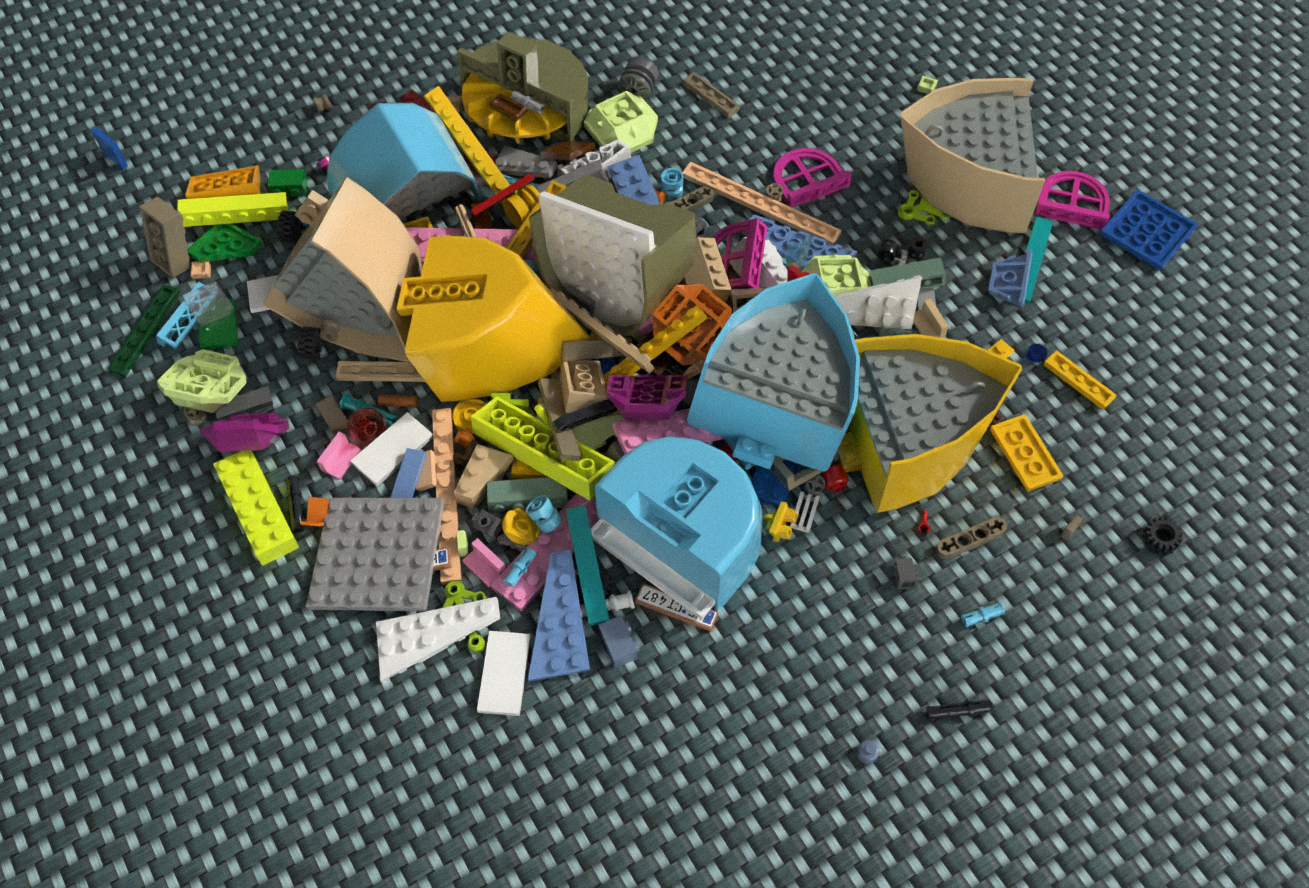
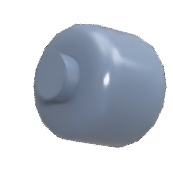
M870 740L860 743L857 749L858 759L864 764L874 763L880 752L878 745Z

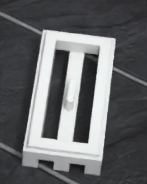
M801 491L795 510L799 513L802 500L804 499L806 503L799 525L791 523L790 527L809 533L820 496L813 497L812 494L808 493L806 495L804 494L805 492ZM811 501L814 504L807 527H804V520Z

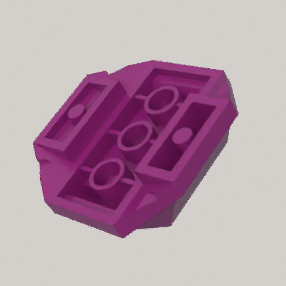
M610 375L606 396L614 403L625 420H669L680 401L686 397L688 375Z
M275 413L235 414L229 417V420H219L201 428L200 434L201 437H206L219 452L263 450L274 445L280 435L289 429V421L284 418H278V415Z

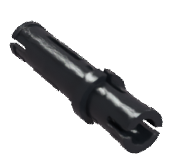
M291 475L286 477L288 491L286 498L289 500L291 532L301 533L304 531V526L300 525V522L303 521L301 507L302 492L299 489V477Z
M990 699L981 701L966 700L963 703L927 706L926 715L929 721L958 716L974 717L977 714L992 713L993 706Z

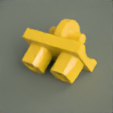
M781 502L777 511L773 510L771 514L764 515L763 521L767 524L766 529L773 536L772 540L779 543L780 538L790 539L792 529L790 526H786V523H795L798 519L797 510L789 508L786 502Z

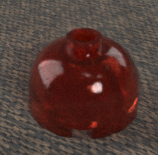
M366 407L358 409L351 414L347 422V430L349 436L357 444L367 447L382 432L386 431L387 422L385 416L379 411Z

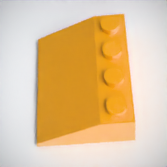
M259 166L190 177L185 194L186 198L196 199L262 194Z

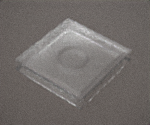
M216 281L182 295L184 302L200 326L234 312V307Z

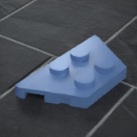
M1026 250V254L1016 257V255H1013L1005 260L993 263L988 289L990 295L1024 307L1032 250Z

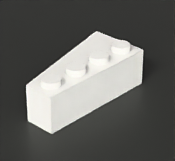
M619 139L599 147V151L586 153L585 157L577 160L574 158L565 166L562 164L558 165V177L601 160L602 167L609 179L611 176L607 166L631 158L630 147Z

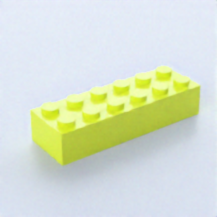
M252 450L239 451L213 463L261 565L268 564L298 549L299 546Z

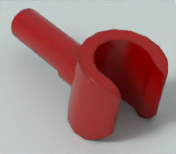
M923 510L922 521L917 528V533L920 534V528H925L927 536L930 532V526L927 524L928 511Z

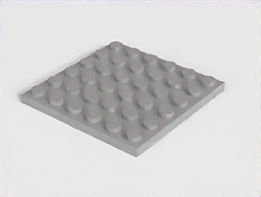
M329 498L328 512L324 520L325 523L322 529L306 607L309 610L426 611L444 507L443 498Z

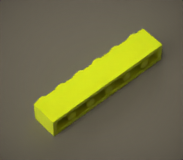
M286 192L178 200V211L183 216V227L279 220L280 212L283 210L288 211Z

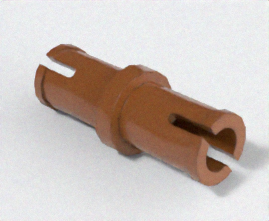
M396 393V395L379 394L378 404L379 406H395V408H417L418 396H403L400 393Z

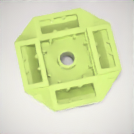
M625 91L612 98H607L590 109L584 120V127L600 147L619 139L630 147V152L632 153L653 143L658 116L640 95L635 96Z
M850 255L814 256L802 270V272L807 271L810 274H818L834 297L839 296L841 293L856 292L858 289L871 287L869 273L861 266L857 258H852Z
M202 349L195 352V355L176 361L157 381V384L162 393L168 396L174 404L214 413L223 404H228L246 384V376L237 357Z

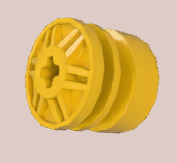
M526 184L523 188L518 189L517 194L511 193L502 200L506 215L517 229H520L539 201L540 193L531 184Z

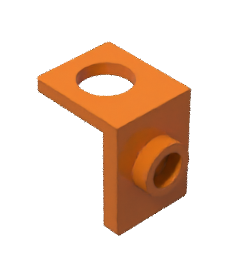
M309 497L307 520L301 521L300 525L324 526L329 499Z

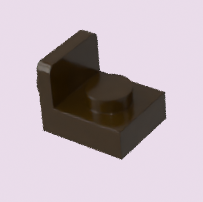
M472 440L470 446L465 448L464 455L454 453L453 460L455 465L465 469L477 444L480 445V442Z

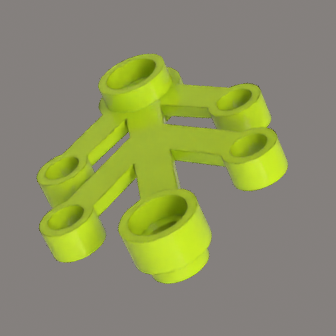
M916 190L909 192L907 204H903L898 210L900 218L904 220L914 218L925 222L927 225H933L935 217L932 215L926 216L918 212L930 213L941 217L943 220L950 218L949 215L947 217L943 216L944 212L934 208L924 196L919 205L913 206L914 201L919 198V192Z
M452 581L445 587L447 599L443 608L453 606L454 602L456 605L464 604L463 598L477 601L479 596H483V599H487V597L481 591L474 593L465 590L464 585L460 581ZM457 588L456 592H451L452 589ZM476 631L468 634V647L474 653L482 652L486 647L483 637L477 635ZM479 640L477 645H473V641Z

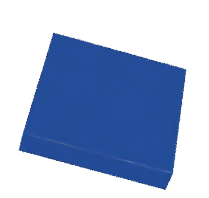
M94 127L91 129L103 154L121 169H126L128 164L117 143L99 128Z

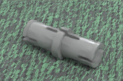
M517 90L511 94L513 96L511 100L539 115L543 113L544 109L542 108H545V105L533 100L531 96H525Z

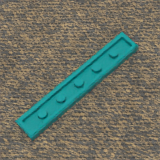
M1037 216L1026 250H1032L1025 297L1026 304L1030 303L1053 225L1052 220Z
M585 505L567 509L566 514L588 622L590 626L604 623L610 619L587 509Z

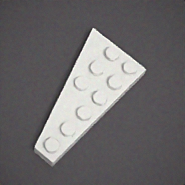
M918 275L911 279L897 280L894 283H884L858 289L856 292L841 293L839 296H835V299L848 316L850 325L912 329L922 277Z
M497 597L376 622L381 682L385 683L397 673L405 672L408 667L417 662L425 661L448 648V645L457 640L461 641L468 634L476 630L479 631L499 620L500 612Z

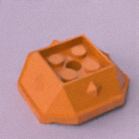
M703 284L676 285L652 313L654 337L696 305L707 316V319L700 323L697 329L691 330L665 350L682 366L693 365L700 360L705 362L710 347L732 315L731 307Z

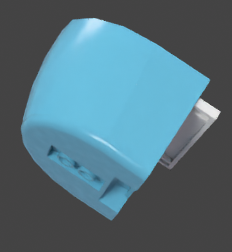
M668 436L642 442L623 455L595 485L598 522L591 528L593 540L701 620L713 606L714 610L720 611L748 578L760 555L762 509L750 478L725 452L700 440Z

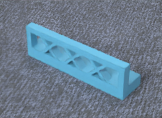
M198 282L156 335L157 344L162 347L168 344L176 349L217 297L218 293ZM205 292L211 295L206 300H200ZM199 305L200 310L198 313L190 314L193 308ZM186 318L189 319L188 326L179 327ZM178 332L179 337L175 342L170 340L172 335Z

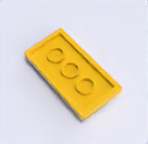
M1025 414L991 426V433L1027 492L1062 480V472Z

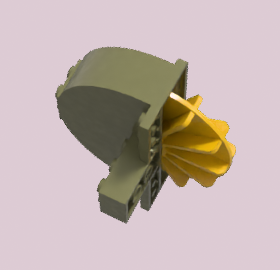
M511 32L506 33L499 41L486 44L474 52L463 48L457 51L464 109L469 121L475 122L481 128L487 130V136L492 138L497 134L516 138L517 144H520L521 138L542 135L545 140L550 139L551 136L562 142L574 141V136L583 127L584 120L588 114V77L584 66L572 54V51L546 39L522 38ZM517 90L521 94L529 95L533 100L544 104L545 108H542L544 111L541 115L527 109V113L518 121H515L490 108V102L499 94L511 99L513 97L511 94Z

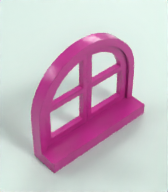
M800 148L787 152L777 161L774 167L773 181L782 186V198L789 207L793 208L849 187L852 174L849 170L843 172L836 160L829 154L817 149ZM800 158H812L824 164L807 170ZM793 161L800 172L782 178L783 169ZM828 167L834 175L815 182L810 173ZM803 176L809 185L790 192L785 183Z
M1077 171L1058 172L1045 180L1037 201L1035 215L1103 229L1110 216V213H1108L1109 195L1105 187L1088 174ZM1063 181H1074L1072 193L1051 188ZM1080 183L1089 186L1097 194L1098 198L1079 195ZM1048 193L1070 197V205L1047 200ZM1077 199L1098 203L1099 211L1077 207Z
M758 218L727 225L712 237L715 238L717 246L728 237L726 252L720 255L722 262H724L726 274L730 260L743 258L741 278L729 280L731 290L759 288L767 225ZM747 231L745 250L730 253L733 234Z

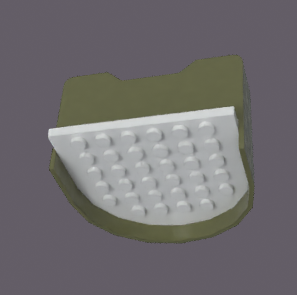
M590 175L579 177L556 196L545 191L540 193L541 208L529 216L535 258L542 279L548 289L552 288L556 292H562L563 285L568 282L595 300L594 314L590 317H597L602 322V325L604 327L606 325L609 326L616 336L618 334L621 336L634 334L651 317L655 309L671 290L679 284L694 264L697 242L695 214L693 212L669 203L649 205L615 192L612 183Z

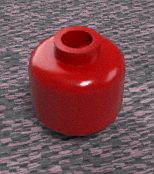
M834 462L831 463L827 471H822L820 474L825 480V488L833 493L844 490L849 482L843 465L835 464Z

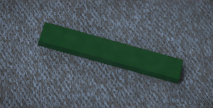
M164 284L161 286L109 365L108 371L110 373L123 377L128 375L179 296L180 291L178 288Z

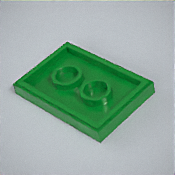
M234 298L213 301L198 320L200 349L209 351L239 345Z

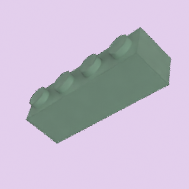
M940 257L871 270L870 282L871 286L884 283H894L901 279H911L914 276L920 275L922 277L920 290L944 286L946 272Z
M549 477L487 482L489 512L501 513L516 508L526 509L533 499L541 495H546L555 508H562L568 504L567 487Z

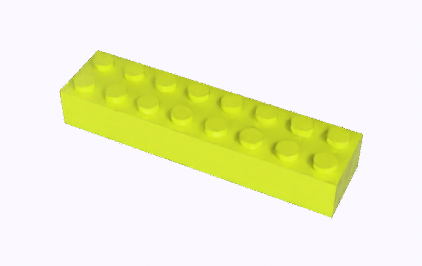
M498 396L471 416L473 434L513 455V457L589 501L595 497V485L615 464V461L577 441V445L581 454L580 460H560L551 426Z

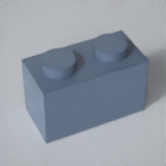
M622 616L598 624L599 633L614 668L638 659L637 651H640L636 639L632 640L629 634L632 631L628 621L624 622Z

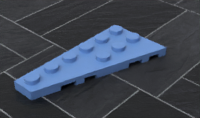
M755 214L749 219L758 218L767 225L766 240L769 239L782 258L789 263H796L801 271L814 256L836 254L850 255L854 258L857 255V251L853 249L849 251L843 249L839 244L832 245L826 243L825 239L802 231L798 233L790 230L791 227L776 225L774 221Z
M571 549L550 554L528 682L590 671Z

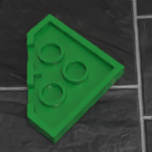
M232 223L217 224L194 242L187 251L191 258L202 263L249 257L259 250L263 243L260 239Z

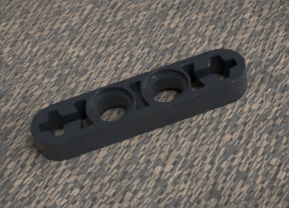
M606 399L563 415L554 420L552 425L557 433H561L618 411L612 401Z

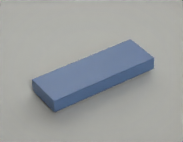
M406 449L391 498H413L426 457L425 451Z

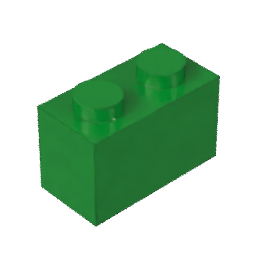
M304 169L270 170L268 179L270 193L286 192V197L306 196L308 180Z

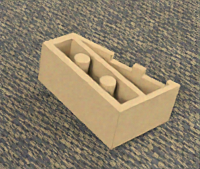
M477 444L454 491L457 504L475 509L487 497V482L502 481L506 473L512 469L513 455Z

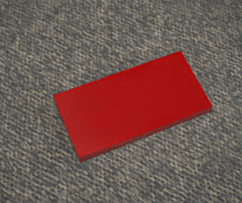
M529 173L472 208L470 214L472 217L476 216L535 179L532 173Z

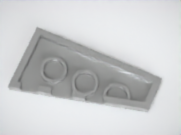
M505 145L495 161V165L503 175L526 176L532 173L534 177L551 178L557 168V163L554 160L540 158L538 155Z

